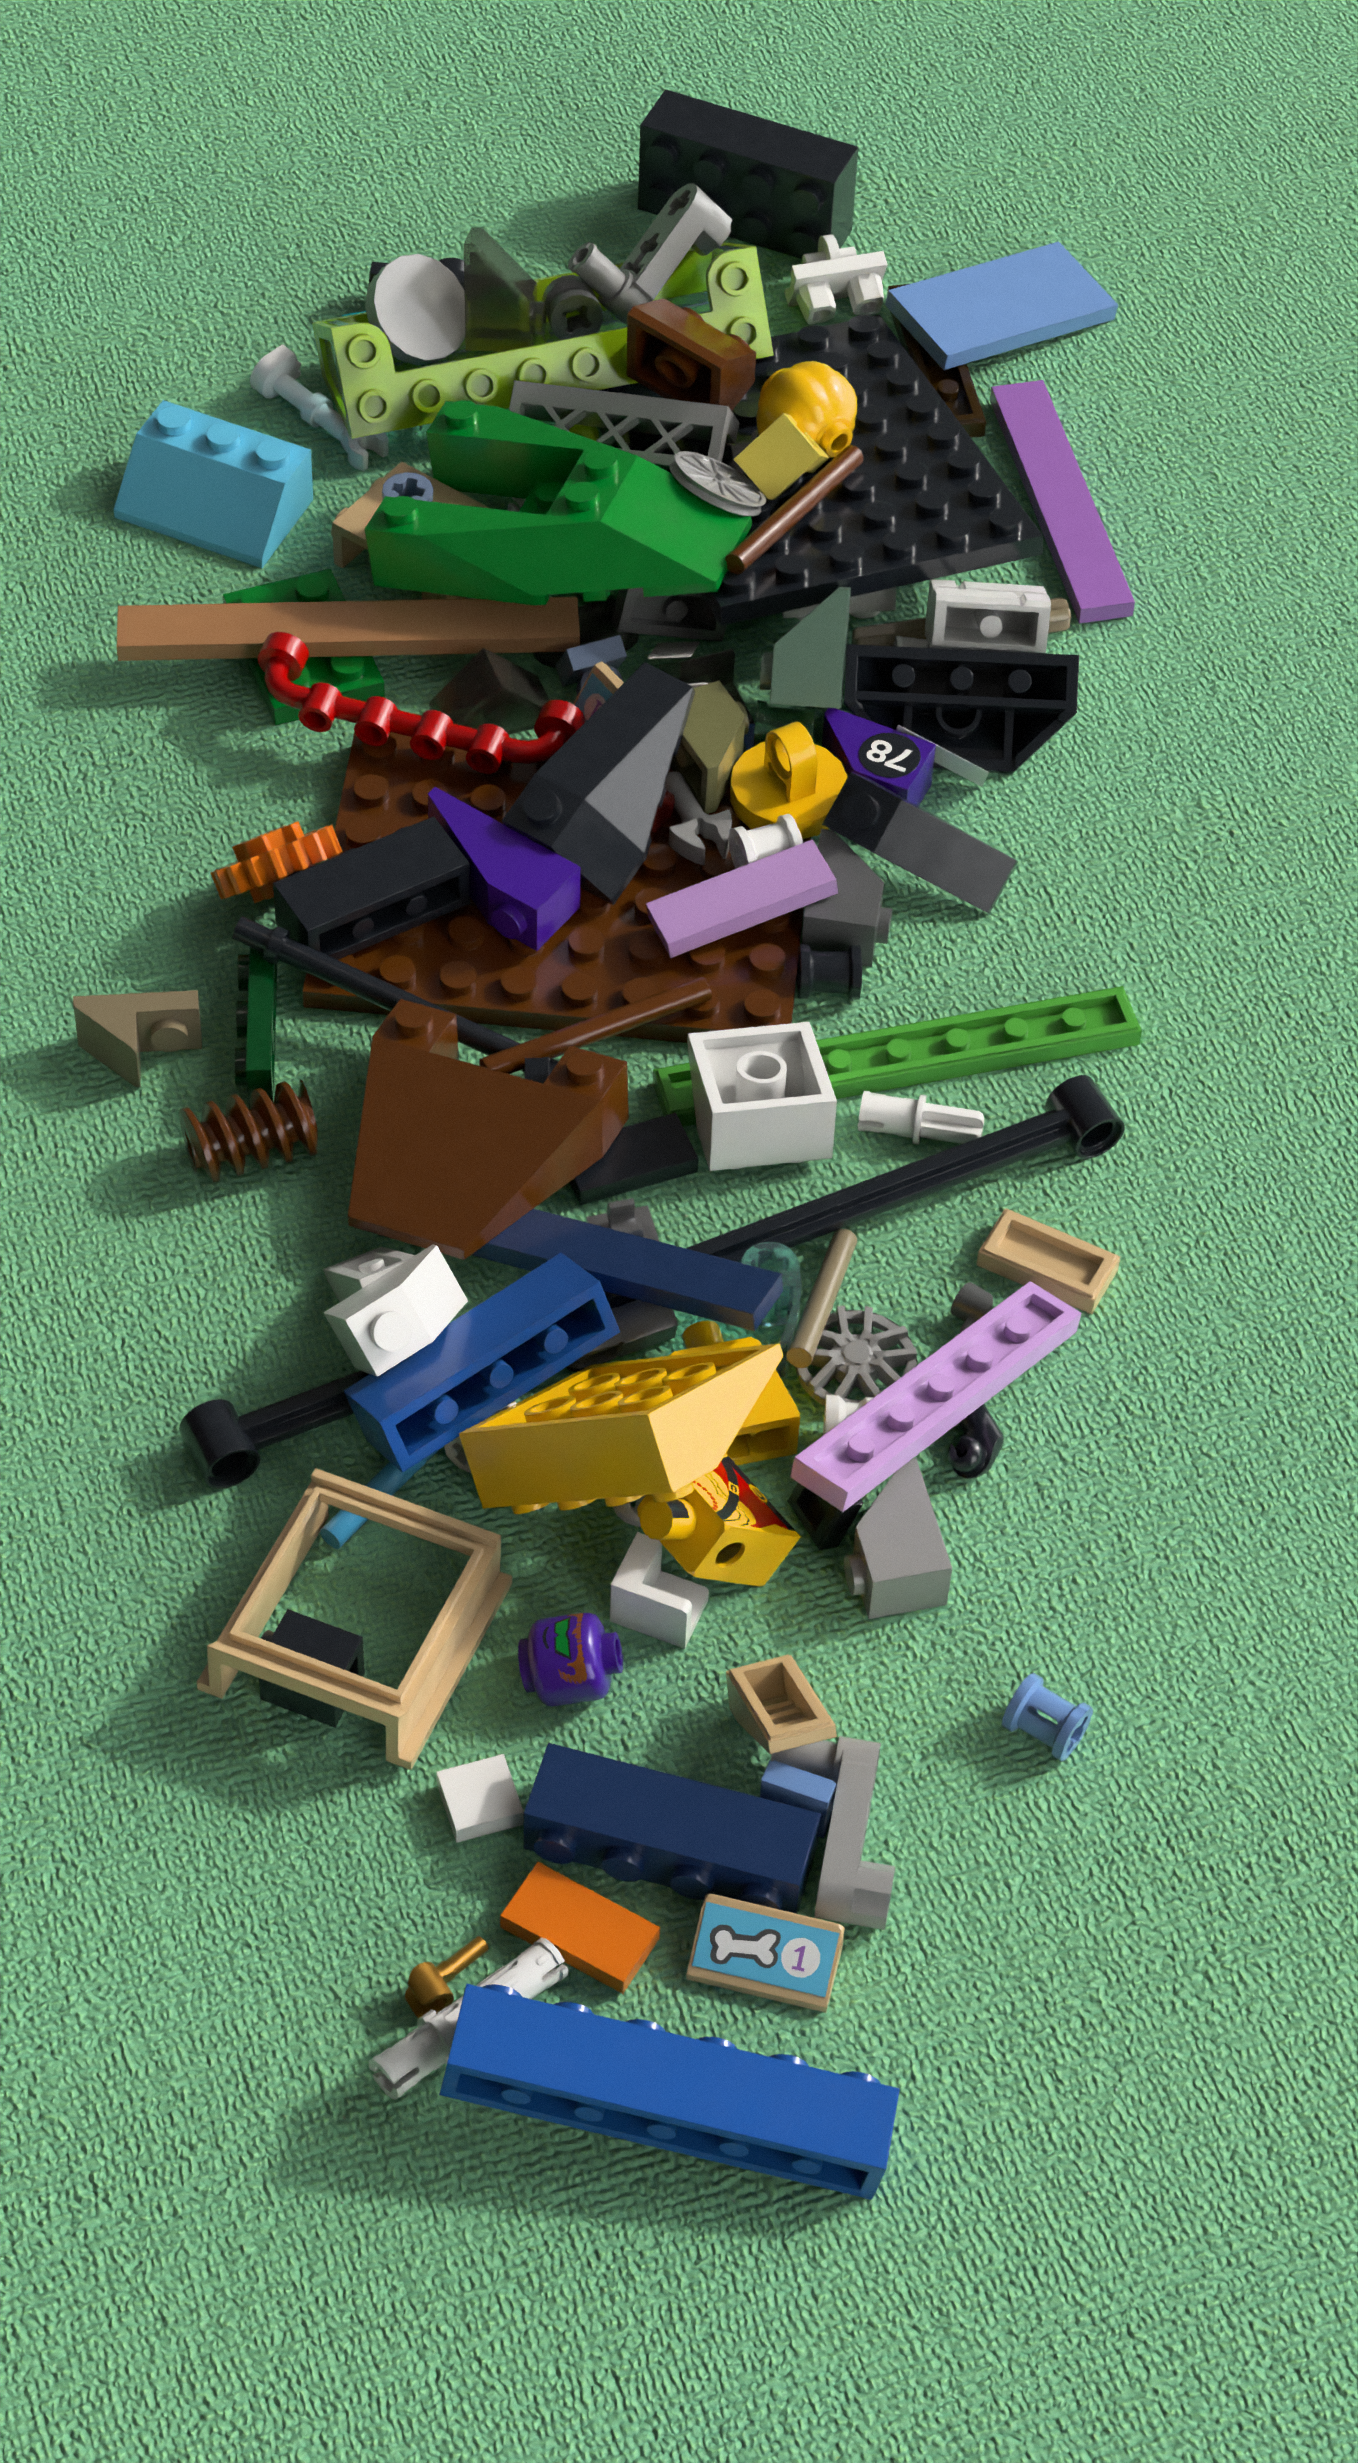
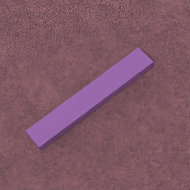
M1038 380L992 386L990 403L1079 624L1133 616L1134 598L1044 381Z

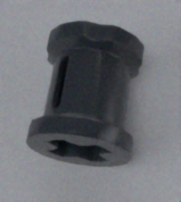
M800 944L798 946L796 978L798 999H808L811 993H847L849 999H860L862 988V953L860 945H851L848 951H812L809 945Z

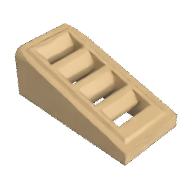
M788 1654L726 1671L729 1707L737 1722L769 1754L837 1737L835 1723L791 1655Z

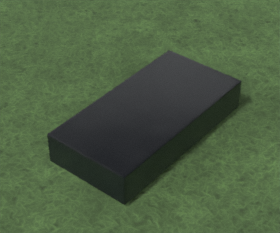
M672 1113L623 1127L605 1155L571 1180L570 1184L579 1204L584 1205L698 1172L699 1158L677 1114Z

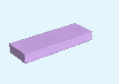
M812 839L648 902L646 907L648 917L670 958L838 894L835 876Z

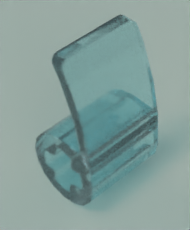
M763 1242L748 1249L742 1258V1263L782 1273L783 1292L760 1326L786 1325L779 1341L783 1358L776 1368L780 1378H785L791 1367L787 1360V1352L799 1322L802 1285L800 1266L796 1254L787 1246L777 1242Z

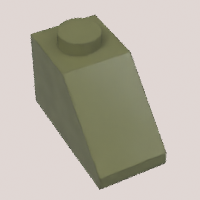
M720 681L694 688L695 695L678 753L673 756L670 764L673 771L682 774L706 814L716 812L731 783L733 766L743 754L744 735L749 732L748 715L743 704L740 701H734Z

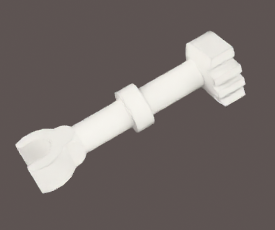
M282 344L265 355L256 364L250 377L251 387L265 398L272 399L278 395L282 396L301 411V418L312 427L321 426L341 442L342 447L348 453L350 465L355 469L361 471L368 469V452L366 449L375 451L383 458L388 455L389 439L386 433L351 439L340 414L333 409V402L321 392L313 394L296 381L301 376V371L299 370L301 362L297 360L295 353Z

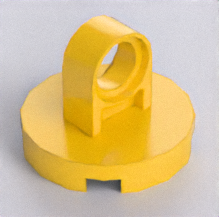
M796 721L768 732L765 742L757 744L741 755L732 769L730 802L736 816L750 829L774 824L778 816L790 814L795 819L802 839L814 837L821 834V829H829L822 824L848 776L841 761L826 748L814 744L807 729L800 722Z

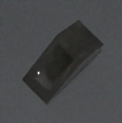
M471 227L464 242L465 350L502 352L533 346L537 335H544L546 329V303L537 301V283L483 228Z

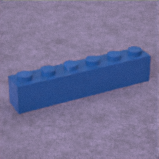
M466 1983L439 2095L872 2200L887 2168L900 2088L881 2084L877 2078L862 2072L850 2071L838 2074L809 2067L804 2060L792 2055L775 2054L768 2057L739 2050L733 2043L718 2037L694 2039L669 2033L660 2025L648 2020L633 2019L624 2022L595 2015L589 2008L573 2002H559L553 2005L522 1997L519 1992L507 1986L491 1984L479 1987Z

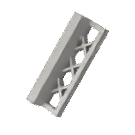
M516 380L514 381L509 411L535 420L555 422V427L569 431L575 424L608 428L609 431L597 439V442L611 445L617 440L622 449H617L637 455L666 470H670V464L675 462V455L661 453L669 447L675 454L681 452L675 444L681 438L710 441L708 457L722 462L725 443L736 444L739 421L728 406ZM628 431L663 436L645 451L631 450L622 438Z

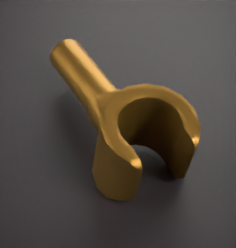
M477 1936L446 1961L444 1960L436 1966L432 1962H424L412 1969L409 1975V1987L406 1990L405 1999L418 2019L431 2009L435 2010L437 2014L452 2004L454 1995L446 1983L455 1979L457 1974L489 1950L488 1944L482 1937Z

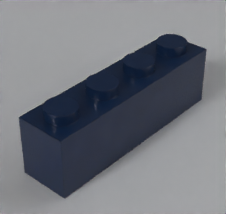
M548 1743L524 1811L523 1849L534 1851L541 1858L557 1864L575 1862L602 1869L609 1876L621 1881L635 1882L644 1880L667 1886L679 1895L689 1899L704 1900L706 1894H715L798 1914L817 1850L821 1813Z

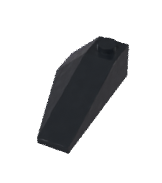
M644 662L534 774L503 818V824L580 866V888L614 905L647 858L652 841L650 832L657 809L661 808L666 793L665 781L672 758L678 753L695 695L694 687Z

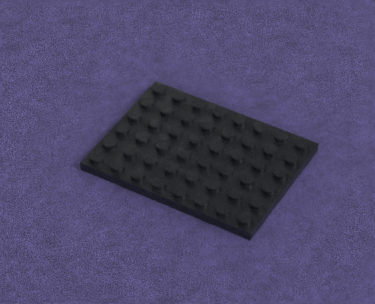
M859 315L846 322L827 326L810 325L803 327L798 332L771 337L774 356L756 359L755 381L732 411L739 421L736 444L725 443L722 463L748 477L733 459L759 436L756 417L759 409L758 401L761 389L766 380L776 371L790 368L797 363L805 361H815L830 366L843 375L854 388L857 397V414L850 445L856 446L861 450L864 460L859 467L742 574L737 575L728 570L717 592L701 593L721 626L818 605L838 587H851L850 597L1043 555L1042 533L880 315ZM640 383L599 390L664 398ZM598 427L602 435L609 431L608 428ZM628 431L622 436L629 448L637 451H645L663 437L662 435ZM681 438L675 444L680 451L695 452L708 456L710 441ZM617 440L613 442L611 445H609L614 448L622 449ZM670 447L661 453L675 455ZM829 457L815 472H805L775 500L766 498V503L761 506V513L751 516L752 526L746 538L835 457Z

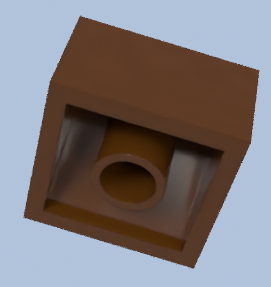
M663 298L633 306L627 314L626 376L665 399L728 406L733 411L755 381L756 351L752 350L739 336L725 334L709 325L694 310L687 307L680 308Z

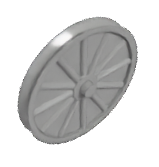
M681 451L675 454V462L670 464V471L675 479L690 492L716 507L735 514L756 516L761 513V506L766 503V497L748 477L727 464L703 454L689 451Z

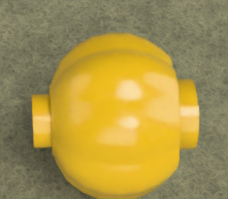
M805 361L797 363L790 368L780 369L766 380L758 401L759 409L756 417L758 435L765 431L783 413L791 415L797 422L796 426L803 434L806 432L829 457H836L850 445L857 414V397L854 388L838 371L823 363Z

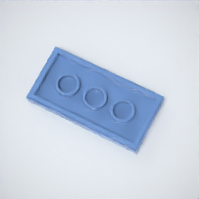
M1060 242L888 290L885 302L886 307L943 370L1114 320L1118 304Z

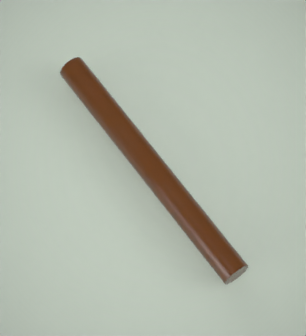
M849 445L725 557L727 569L731 573L742 574L863 463L864 457L861 450L856 446Z
M704 977L692 980L479 1059V1065L507 1074L525 1069V1058L550 1057V1059L563 1055L569 1046L582 1048L712 999L710 986Z

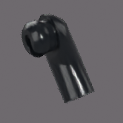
M985 1404L959 1422L964 1434L961 1436L956 1447L951 1444L948 1449L949 1463L952 1465L955 1473L963 1478H978L988 1473L1004 1444L1003 1434Z

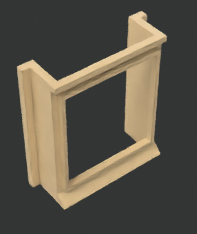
M315 1468L311 1475V1483L218 1640L207 1645L208 1663L197 1680V1690L222 1699L238 1671L245 1672L385 1725L386 1761L412 1770L512 1585V1576L500 1572L501 1535ZM328 1505L471 1556L398 1689L258 1638L329 1517Z

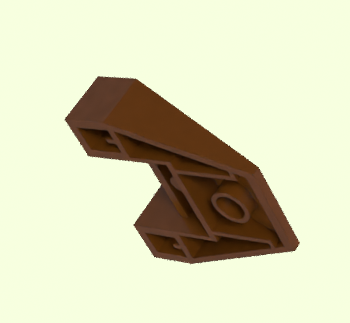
M400 999L372 1036L348 1211V1225L425 1249L434 1244L438 1246L442 1254L465 1260L605 1155L629 1119L627 1061L569 1046L546 1081L542 1084L460 1061L456 1014Z

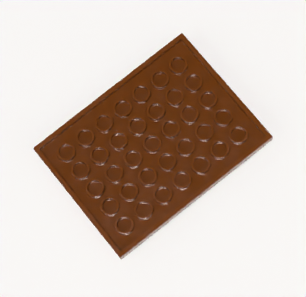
M354 732L335 826V834L343 852L330 857L329 860L347 850L359 848L390 835L400 828L412 826L428 819V793L434 787L503 824V818L534 774L549 759L533 764L513 763L502 760L499 769L495 773L485 774L469 766L466 761L467 751L446 746L443 755L439 759L428 760L413 752L410 747L411 737L391 732L385 744L371 746L362 742ZM671 767L669 768L668 773L673 772V769ZM730 783L716 812L709 813V815L730 810L731 828L743 826L746 831L751 830L735 814L730 802ZM665 793L662 807L657 809L650 832L652 841L647 858L616 903L612 905L580 888V908L538 951L516 939H509L500 934L495 927L487 923L470 897L469 905L341 958L339 961L477 1024L553 1031L704 977L711 989V1000L615 1035L617 1037L687 1043L688 1033L792 1023L798 967L797 952L801 941L804 907L670 958L648 917L646 903L734 870L735 866L730 849L727 857L723 859L717 849V844L712 840L703 838L701 834L697 836L705 847V865H700L686 859L669 846V827L680 825L682 821ZM811 837L802 839L803 843L811 840ZM306 973L303 987V1006L305 1008L389 1015L391 1012Z

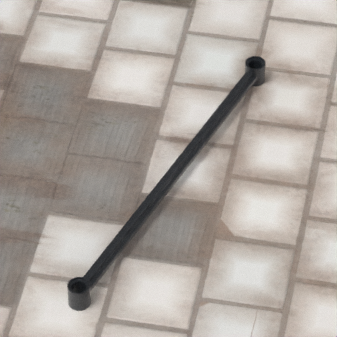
M1075 1076L1062 1082L1050 1093L1045 1103L1046 1113L708 1239L686 1249L749 1264L1068 1142L1080 1158L1089 1159L1097 1157L1118 1143L1124 1133L1125 1125L1090 1076ZM604 1291L611 1309L636 1301V1299ZM363 1371L355 1372L241 1416L238 1415L233 1404L227 1400L207 1401L196 1406L184 1416L179 1426V1432L205 1483L214 1489L229 1488L245 1481L257 1470L260 1464V1455L257 1450L354 1414L344 1390L368 1376L369 1373Z

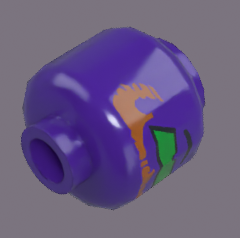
M577 1613L539 1619L532 1624L528 1638L520 1639L518 1643L519 1669L524 1689L527 1693L536 1692L541 1702L546 1706H561L603 1699L609 1692L612 1674L622 1673L623 1671L622 1648L617 1632L606 1633L603 1624L593 1613Z

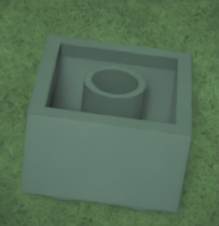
M838 587L774 644L773 653L764 652L762 654L760 690H771L770 704L841 708L851 587Z

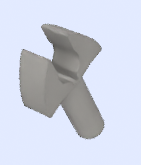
M677 771L669 772L665 781L666 795L682 821L680 825L669 827V846L686 859L700 865H705V847L697 836L701 834L703 838L712 840L717 844L719 853L725 859L730 849L729 832L732 825L730 810L713 815L704 813L682 774Z

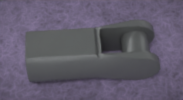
M640 1300L611 1309L620 1333L565 1368L578 1372L590 1365L603 1364L615 1359L617 1356L622 1357L675 1338L678 1323L673 1309Z

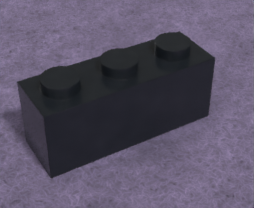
M433 816L412 826L400 828L390 835L359 848L347 850L337 857L306 870L294 872L288 877L274 882L276 925L290 931L291 939L339 960L469 905L470 863Z

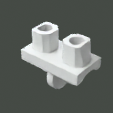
M824 235L819 238L818 252L804 254L802 257L803 264L793 265L791 268V284L785 290V297L788 307L799 305L808 325L827 322L834 318L836 312L834 299L849 297L853 313L858 316L877 314L881 309L884 300L882 280L887 268L884 251L857 255L854 246L839 249L834 235Z

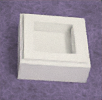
M504 1754L436 1772L437 1786L456 1843L524 1825V1811Z

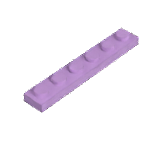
M1029 1281L795 1456L790 1477L844 1512L1077 1332L1082 1313Z

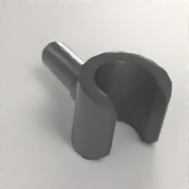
M971 1282L966 1283L960 1289L951 1306V1314L964 1322L959 1334L991 1311L993 1306V1296Z

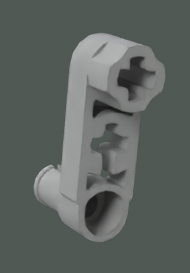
M694 183L687 184L676 191L667 201L620 269L597 249L596 245L590 242L581 245L574 252L569 260L568 269L573 273L575 272L599 294V302L620 322L627 324V314L632 307L654 300L690 248L700 256H707L714 249L720 247L731 232L732 219Z
M839 1736L838 1743L823 1740L776 1752L771 1756V1761L775 1760L833 1780L836 1783V1794L814 1918L885 1930L895 1866L861 1861L881 1743Z

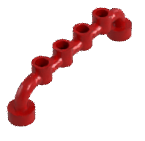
M286 632L269 634L257 657L259 666L265 672L264 679L269 693L280 703L299 709V720L308 729L315 732H326L330 730L336 718L356 723L354 726L355 735L362 742L371 746L385 744L391 732L411 737L410 747L413 752L428 760L439 759L443 755L446 746L467 751L466 761L469 766L485 774L495 773L499 769L502 760L513 763L533 764L549 759L586 722L584 714L575 705L563 700H550L542 706L534 725V731L538 738L529 741L509 737L503 728L494 724H482L477 729L454 724L452 719L441 711L427 710L422 715L398 710L392 701L384 697L372 696L365 702L342 696L336 687L328 683H315L311 688L294 684L291 681L300 677L309 658V651L299 638Z

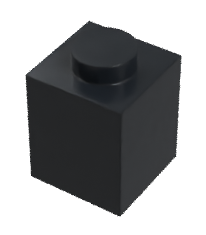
M287 1609L275 1632L267 1630L261 1637V1639L359 1676L363 1677L365 1674L362 1636ZM259 1678L260 1699L335 1728L345 1711Z

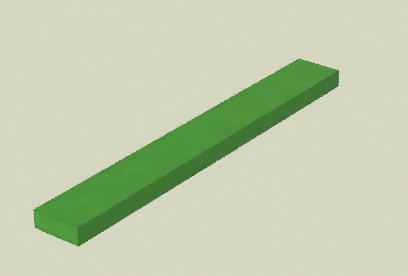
M1123 986L820 1039L816 1040L835 1097L840 1099L863 1095L864 1091L874 1093L1135 1046L1140 1044L1142 1030ZM690 1063L653 1069V1086L663 1116L676 1113L683 1127L696 1125Z

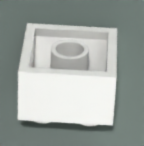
M810 1022L688 1033L687 1045L697 1131L709 1171L782 1163H800L832 1158L837 1100Z

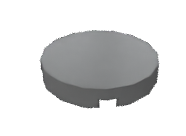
M421 254L400 256L381 268L368 286L365 308L369 324L378 327L387 336L391 353L398 360L417 366L435 364L457 350L468 333L470 309L466 292L455 274L436 259Z

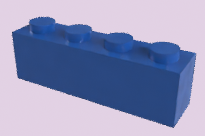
M559 1253L449 1323L437 1338L424 1348L378 1377L369 1374L344 1390V1393L366 1441L403 1473L459 1437L460 1432L487 1419L620 1333V1330L600 1281L563 1253Z

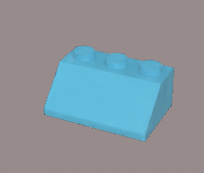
M163 400L136 433L114 506V518L263 568L313 501L311 449Z

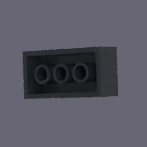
M665 89L640 124L638 209L658 215L676 191L687 184L694 183L732 219L731 232L728 237L802 259L804 254L818 252L819 238L824 235H834L839 249H841L852 231L858 146Z

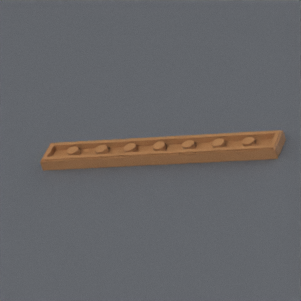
M550 597L546 605L537 606L485 599L118 606L117 615L118 661L257 658L267 636L274 632H286L299 638L307 646L309 657L565 652L566 649L580 646L577 597Z

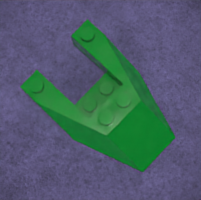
M460 400L455 402L445 401L426 431L433 478L461 492L526 499L519 512L415 500L408 496H385L364 530L374 586L537 606L546 605L550 598L549 595L583 593L584 602L607 600L610 590L643 588L644 597L717 592L728 571L725 557L745 540L752 526L751 516L735 514L706 502L681 485L670 472L637 455L501 407L479 405L471 401Z

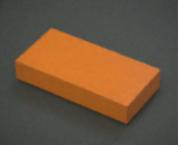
M540 1862L536 1863L500 1915V1928L532 1945L541 1937L546 1938L558 1949L565 1963L622 1994L660 1939L659 1926Z

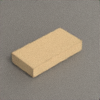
M1007 1208L1004 1209L978 1251L977 1266L1022 1285L1031 1281L1068 1305L1089 1314H1093L1117 1273L1120 1256Z

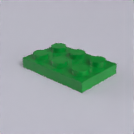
M331 568L223 594V604L346 601ZM372 656L309 657L300 677L291 681L294 684L311 688L315 683H328L336 687L342 696L365 702L372 696L385 698L384 680ZM245 658L275 726L299 720V709L280 703L269 693L264 679L265 672L259 666L257 658Z

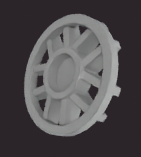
M837 1306L836 1312L829 1315L818 1346L827 1350L817 1349L810 1364L822 1369L814 1377L810 1375L807 1367H795L802 1387L820 1404L825 1406L826 1394L832 1395L823 1387L834 1378L841 1383L834 1395H840L845 1402L859 1403L862 1400L846 1399L855 1387H858L866 1397H876L881 1391L874 1381L879 1379L888 1387L901 1378L892 1368L906 1365L905 1375L917 1366L916 1347H914L908 1336L906 1327H900L890 1319L873 1313V1307L865 1306V1310L862 1311L845 1310V1306ZM848 1324H863L862 1333L851 1334ZM837 1326L838 1333L828 1331L827 1329ZM875 1327L883 1332L871 1334V1329ZM897 1344L901 1347V1349L882 1351Z

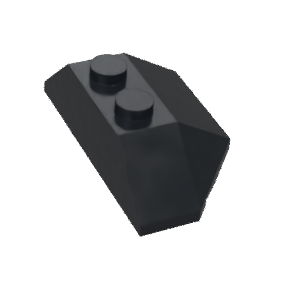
M847 644L844 705L853 715L894 730L900 725L990 773L1013 774L1076 715L1079 655ZM934 762L933 770L951 771Z

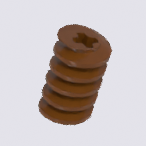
M301 1079L298 1096L287 1082L278 1083L275 1088L274 1103L262 1088L253 1090L250 1099V1109L247 1108L237 1094L231 1095L227 1098L225 1116L213 1101L203 1104L201 1122L198 1121L188 1107L179 1110L183 1139L193 1171L196 1174L197 1168L203 1167L213 1183L220 1181L221 1162L228 1161L237 1176L244 1175L246 1155L252 1154L262 1170L268 1168L269 1154L272 1148L278 1150L286 1163L293 1161L294 1143L298 1141L302 1143L310 1157L317 1155V1124L307 1089Z

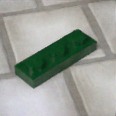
M251 947L249 954H238L239 991H248V1001H237L236 1029L237 1038H247V1047L235 1048V1084L247 1085L249 1109L251 1093L258 1088H262L274 1103L278 975L277 964L274 965L263 960L264 953Z

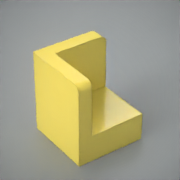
M786 413L777 418L733 459L766 498L770 500H775L802 474L805 472H815L829 459L827 454L806 432L803 434L796 426L797 422L792 416Z

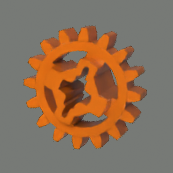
M299 821L233 846L232 848L238 861L210 872L221 899L250 890L254 903L274 897V882L284 879L294 872L313 867L317 863L325 861L343 851L332 825L303 834Z

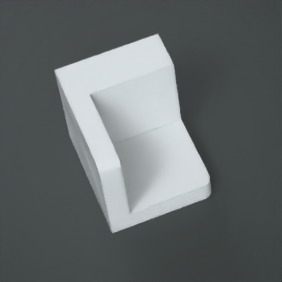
M637 1532L611 1583L610 1622L685 1649L708 1602L709 1590L705 1586L661 1571L662 1543L659 1540L650 1539L645 1534Z

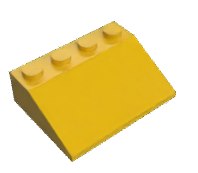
M780 1343L590 1365L460 1432L459 1436L482 1508L511 1506L513 1514H524L543 1508L549 1503H557L559 1510L566 1511L585 1506L596 1499H604L607 1507H615L638 1500L644 1495H653L654 1502L664 1503L692 1493L694 1491L692 1482L718 1467L783 1358Z

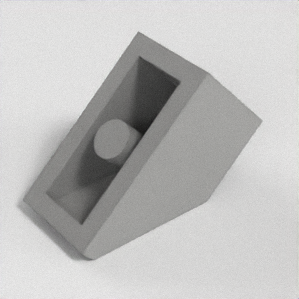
M916 1458L911 1459L898 1469L889 1479L856 1526L853 1554L844 1557L845 1577L849 1591L852 1596L861 1594L868 1619L947 1605L952 1566Z

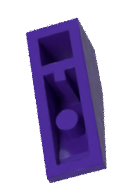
M434 787L428 793V818L435 817L470 863V897L487 923L495 927L506 938L516 939L538 951L580 908L581 867L437 787Z

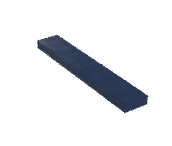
M537 1209L529 1211L472 1254V1256L532 1271L559 1253H563L599 1280L603 1291L756 1331L783 1292L782 1273Z

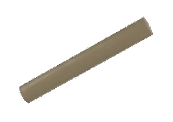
M839 1229L834 1232L788 1349L787 1360L797 1368L810 1366L857 1245V1237L850 1230Z

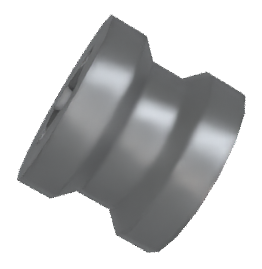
M561 276L553 280L545 289L542 297V307L555 336L560 340L594 334L600 330L603 323V311L593 289L579 276ZM574 311L580 313L579 315L577 314L575 316L566 318L567 313H572Z

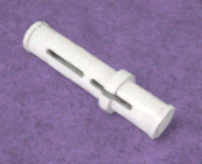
M541 1937L507 1965L502 1966L476 1986L503 1985L516 1990L522 1997L533 1999L545 1989L550 1988L568 1976V1968L563 1964L560 1965L565 1960L558 1949L549 1940ZM463 1996L437 2014L435 2010L431 2009L417 2020L418 2027L391 2048L389 2047L378 2056L376 2055L369 2060L370 2070L376 2072L373 2075L375 2081L391 2099H398L404 2092L416 2085L418 2081L433 2070L438 2069L445 2063L447 2065Z

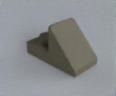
M198 990L73 996L78 1046L135 1087H141L140 1052H174L178 1050L202 1049Z

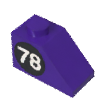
M828 708L824 713L822 747L826 748L841 761L847 776H849L850 772L865 776L919 806L932 785L936 744L836 708Z

